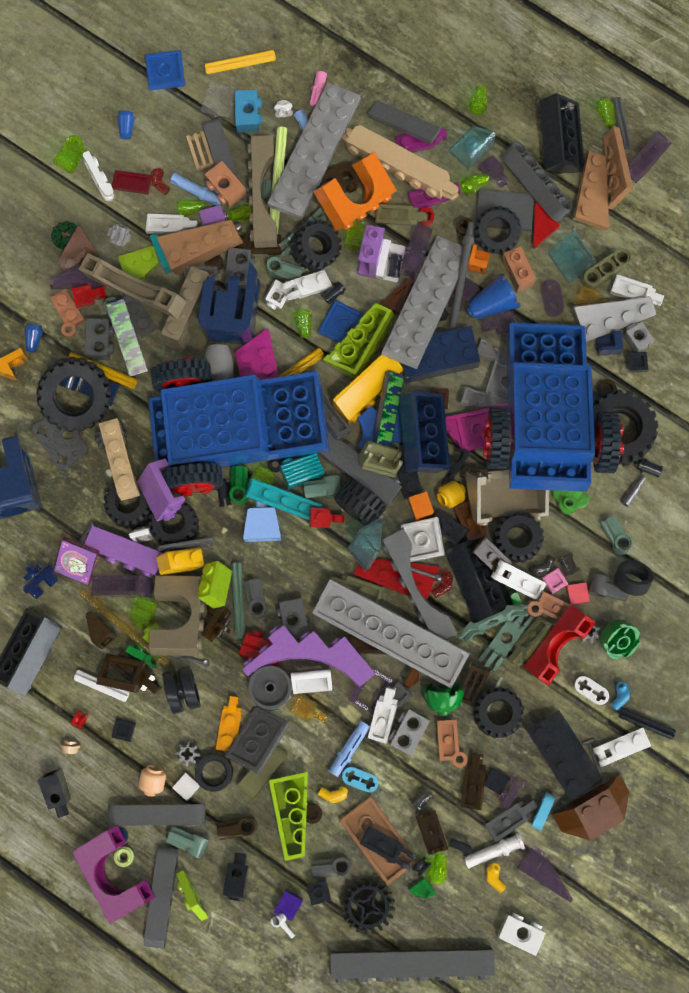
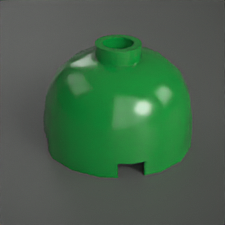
M613 620L605 625L601 631V647L610 658L620 660L618 657L623 656L627 658L638 648L640 632L633 624L626 620Z
M433 682L424 686L425 702L438 715H449V712L458 709L462 703L464 687L460 688L458 683H454L452 688L440 682L438 686H433Z

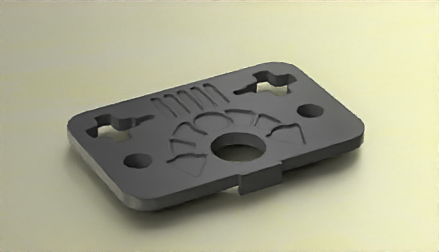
M45 417L33 426L32 431L57 468L64 470L88 453V447L79 436L77 430L73 431L71 439H64L63 432L66 429L60 430L56 428V425L50 424ZM39 426L47 427L45 430L47 438L42 433L37 434ZM58 453L63 457H68L66 465L58 464L60 461Z
M214 538L198 539L158 546V551L166 553L193 548H207L215 546L216 542Z

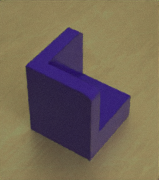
M286 890L274 913H283L286 919L292 921L304 899Z

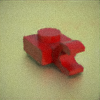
M90 285L72 288L76 308L94 305V299L101 300L106 298L104 287L91 290Z
M310 508L309 527L330 528V522L344 523V515H330V509Z

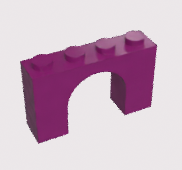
M118 826L105 831L72 851L109 924L155 898L146 880L128 890H120L114 887L107 879L105 874L107 857L115 850L127 844Z

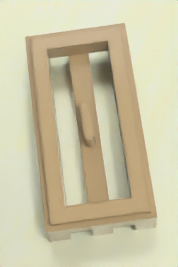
M201 131L200 134L194 133L193 136H186L196 170L200 171L213 167L214 162L204 131ZM201 138L210 162L207 164L199 142ZM194 140L196 142L199 155L203 164L200 166L192 144V141Z

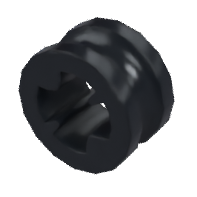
M423 857L412 870L417 871V875L420 876L431 863L426 862V858Z

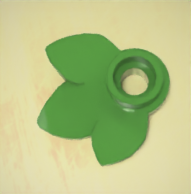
M552 490L553 498L559 502V509L567 515L576 512L577 508L586 507L590 500V496L583 494L582 491Z

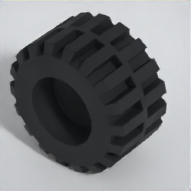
M490 207L483 211L475 222L474 237L477 244L484 251L491 254H502L511 250L517 245L522 234L520 219L514 211L512 212L507 207ZM495 219L505 221L509 228L507 237L498 242L491 240L487 235V226Z
M320 220L311 221L295 232L291 243L294 244L290 246L291 250H294L292 256L297 258L296 263H301V267L304 269L308 267L309 271H319L334 263L336 258L339 257L340 252L338 251L342 249V245H339L341 237H337L339 233L333 230L334 226H327L328 222L323 221L320 223ZM310 237L320 240L323 245L322 255H318L311 250L309 246Z
M115 483L111 484L112 488L107 489L106 492L108 494L107 496L104 495L105 503L103 504L106 514L116 525L122 526L125 529H128V527L135 529L136 526L139 525L141 527L144 525L143 522L150 520L149 516L153 513L139 485L140 496L138 497L140 498V504L134 512L127 514L119 510L121 499L117 494Z
M348 479L334 496L336 503L346 513L368 527H372L386 510L384 503L377 495L353 479Z
M185 501L175 513L182 515L185 519L183 529L176 534L166 533L163 529L165 520L156 521L154 515L150 514V522H148L150 532L160 545L192 541L197 536V530H199L198 517L193 508Z
M515 512L513 515L512 513L508 514L507 517L500 521L494 532L493 542L496 547L513 563H524L527 560H531L543 545V528H540L541 524L539 521L536 522L534 520V516H527L528 513L520 514V512ZM512 528H521L528 533L530 541L526 547L516 548L510 544L507 534Z
M502 687L492 688L484 692L475 703L473 711L474 721L478 725V729L483 731L485 735L493 738H504L515 733L521 727L522 720L524 719V706L521 704V699L516 696L515 692H511L507 688L503 689ZM495 701L504 702L510 710L508 721L501 725L492 723L487 716L489 705Z

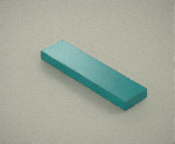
M253 478L250 479L244 496L308 521L310 519V508H322L323 506Z

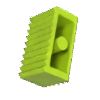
M220 561L207 563L202 570V581L198 588L199 595L197 597L212 608L225 606L232 570L222 565Z

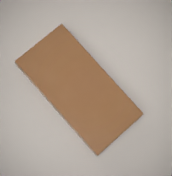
M371 796L339 820L386 885H389L407 871L402 866L396 863L393 864L359 844L368 827L371 826L411 851ZM403 852L398 857L399 860L405 861L411 867L419 862L417 858L412 859Z

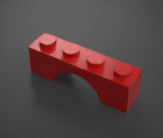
M570 605L525 664L524 668L549 686L560 671L558 655L562 647L572 639H584L596 623L573 605Z

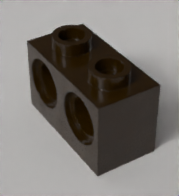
M349 161L327 170L319 186L336 178L344 193H352L360 187V180L352 166V162ZM345 177H351L352 180H351V181H345V180H343V178H345Z

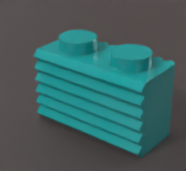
M317 453L300 455V458L295 460L293 458L286 459L279 468L288 490L302 485L303 482L321 478L325 473Z

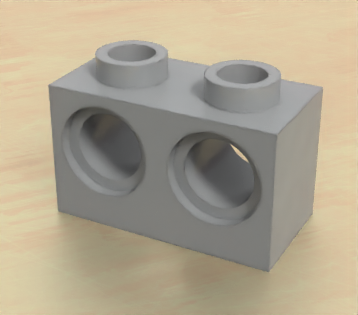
M408 710L407 713H402L398 721L401 724L398 731L394 729L388 740L392 741L390 746L411 757L430 721ZM415 718L418 721V727L410 729L407 725L408 719ZM401 735H405L409 739V744L406 747L398 744V738Z

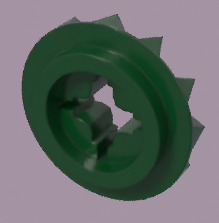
M66 220L62 223L59 222L57 226L53 227L51 239L57 248L65 249L70 238L65 237L62 239L63 236L60 232L66 233L69 231L68 234L72 237L77 228L74 222L71 223Z

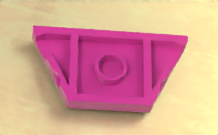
M265 329L235 352L240 377L256 375L260 380L279 377L269 329Z
M495 406L498 408H508V406ZM490 408L446 417L447 434L461 450L465 448L470 452L483 449L485 439L482 438V432Z

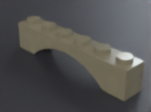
M273 135L251 136V143H248V155L251 154L252 160H248L249 172H252V178H249V189H252L253 194L249 195V205L253 206V212L250 213V224H253V230H250V240L254 241L255 248L277 247L276 222L268 214L261 198L265 174L274 162Z
M87 253L78 269L89 279L178 319L187 303L178 294L163 287L139 280Z

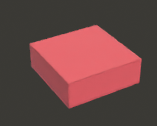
M587 583L566 586L570 605L590 602Z

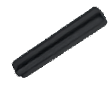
M626 708L620 710L619 718L668 739L675 737L676 730Z

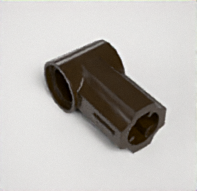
M252 817L217 823L219 840L249 836L258 829L257 821ZM245 821L252 823V830L250 832H246L243 829Z

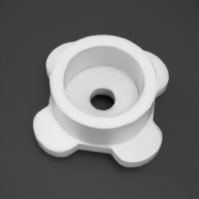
M286 100L277 102L274 106L276 110L275 116L278 118L292 116V104Z

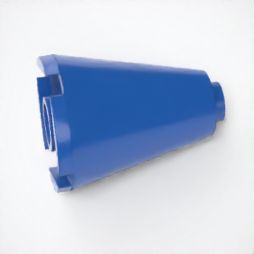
M504 273L499 275L468 302L469 307L466 309L471 318L475 316L476 319H480L521 306L519 302L515 303L517 297L508 280L503 281V278H505Z

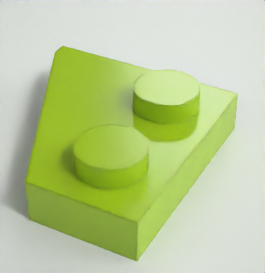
M154 246L118 256L122 271L139 280H144L150 271H153L160 265Z

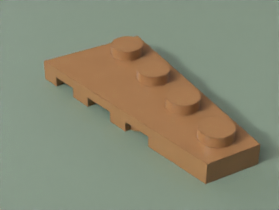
M615 126L603 137L604 156H606L608 209L612 210L633 189L620 128Z
M588 151L583 166L573 220L605 231L609 229L606 156Z

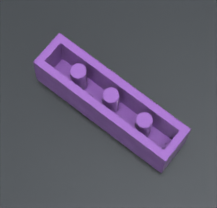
M95 526L91 527L83 547L95 553V557L98 558V555L106 557L105 561L112 564L119 562L123 564V568L130 571L137 569L141 571V575L148 578L159 574L157 556L163 554L162 552Z

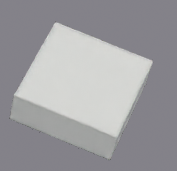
M187 773L173 786V789L186 801L200 788L198 783Z

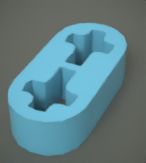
M349 767L342 774L343 781L346 784L365 792H374L378 787V779L374 775L359 769ZM352 770L355 771L354 775L360 777L359 781L352 779L351 782H348V777L345 774L350 773ZM369 778H373L375 786L370 787V789H367L366 784L361 782V779L369 780Z
M545 792L531 827L541 831L554 803V795Z

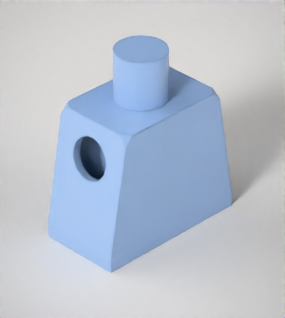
M256 501V508H249L247 510L244 530L245 542L281 541L275 508H268L266 504Z

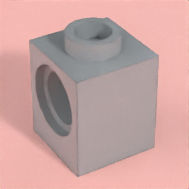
M643 322L637 325L633 323L628 326L623 336L633 352H641L650 347L655 341ZM633 334H639L642 340L635 339Z

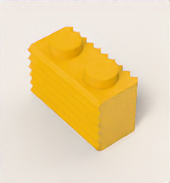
M201 548L169 551L157 556L159 573L161 575L189 572L204 566Z

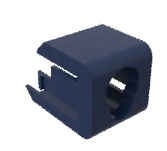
M249 262L242 319L240 318L244 290L239 289L240 276L229 275L227 291L217 289L213 292L215 275H212L203 282L198 322L208 341L245 345L254 338L261 284L258 279V272L251 262Z
M15 431L14 436L2 439L8 466L0 468V519L42 508L33 466L28 454L21 448L18 433Z

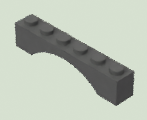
M404 527L383 537L382 548L386 554L390 553L393 559L390 563L394 571L398 570L402 577L399 578L400 583L404 589L408 588L410 592L408 598L412 606L417 605L420 611L417 615L421 623L425 622L428 627L427 630L444 639L457 634L449 614L432 605L421 594L415 584L410 566L412 543Z

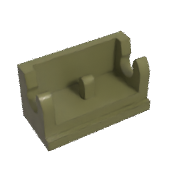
M367 441L358 455L361 469L393 478L396 477V473L403 463L402 460H398L402 455L401 450Z

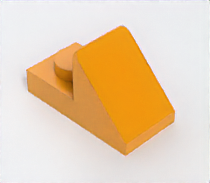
M21 348L0 358V376L17 380L12 367H19L24 364V361L28 360Z

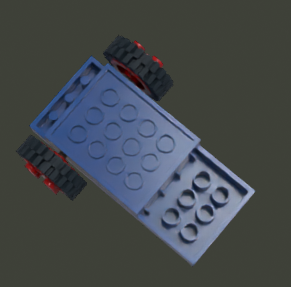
M509 323L507 331L508 408L491 407L488 412V418L485 419L482 438L485 439L483 457H486L488 469H506L509 462V489L587 492L591 484V462H594L593 468L596 473L614 474L618 469L620 454L624 452V443L621 442L623 424H621L618 412H598L594 422L592 366L587 365L585 326Z
M191 357L178 359L175 362L173 360L164 361L162 364H157L151 369L152 388L161 391V396L148 398L155 462L166 459L169 466L161 474L173 494H181V496L188 497L192 496L193 493L208 494L211 493V490L222 487L224 485L222 467L330 451L321 377L317 371L260 380L256 375L212 381L210 363L204 362V360L198 361V359Z

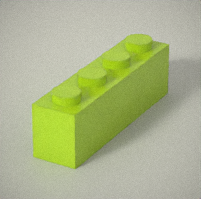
M375 303L359 320V324L354 329H351L341 343L339 342L334 347L332 353L323 360L344 376L355 380L369 367L396 320L393 311Z
M308 772L269 780L285 861L306 856Z

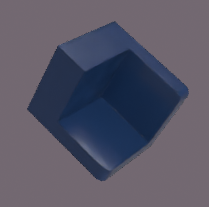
M621 330L613 331L611 336L596 338L598 356L621 354L624 349Z

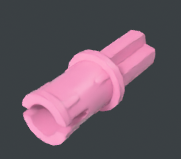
M323 71L316 72L314 85L311 86L312 94L309 104L313 108H315L324 90L327 73Z

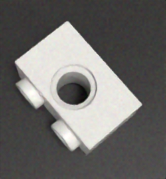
M514 912L512 916L506 914L497 937L536 956L546 934L541 930L542 926L532 921L529 925L523 922L524 917ZM521 927L527 929V935L524 938H518L517 930Z

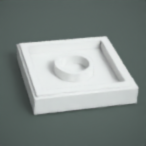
M438 517L400 525L401 528L404 527L412 543L410 563L445 555Z

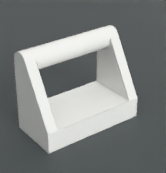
M330 669L291 673L293 694L333 691Z

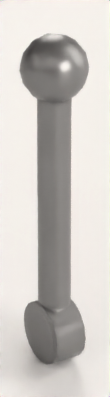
M411 567L412 572L433 578L436 582L442 581L441 575H433Z
M171 656L174 659L181 658L201 664L205 668L210 666L208 660L202 661L188 656Z

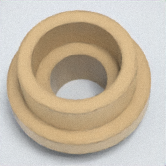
M65 739L63 743H60V748H62V753L76 754L80 744L76 743L74 739Z

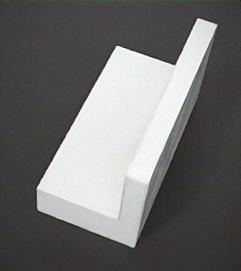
M383 240L376 272L377 279L398 282L399 278L388 277L389 257H391V254L402 255L403 259L405 246L393 244L391 240Z

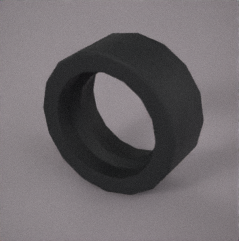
M635 560L621 562L614 575L616 586L622 592L633 596L646 594L654 579L651 569ZM625 574L634 575L640 578L642 582L629 579Z
M208 754L202 757L195 768V779L198 785L210 792L225 789L231 783L233 777V767L230 761L219 754ZM211 761L220 762L226 770L224 780L216 785L207 783L203 778V768Z

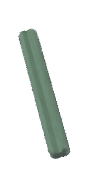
M239 562L231 563L236 639H244L246 627L242 565Z

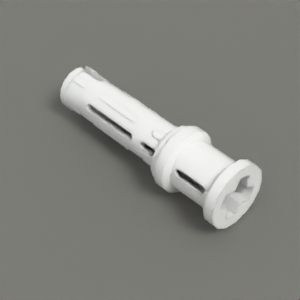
M516 832L514 836L507 839L501 838L497 844L464 856L468 869L503 854L504 856H509L510 852L520 848L522 850L525 849L519 832Z

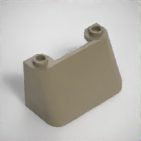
M507 465L506 469H488V467L467 469L465 471L472 519L477 525H488V522H491L493 517L507 516L511 513L513 515L515 512H520V514L528 513L527 516H534V520H540L544 516H549V490L509 489V465Z

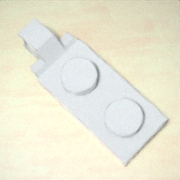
M147 214V234L167 235L198 228L197 221H191L188 217H184V215Z
M616 275L610 294L625 299L650 296L653 304L661 306L664 295L655 293L656 289L652 288L653 286L621 275Z
M388 686L385 695H380L379 700H377L368 735L369 739L388 743L397 709L398 700L394 699L396 688Z

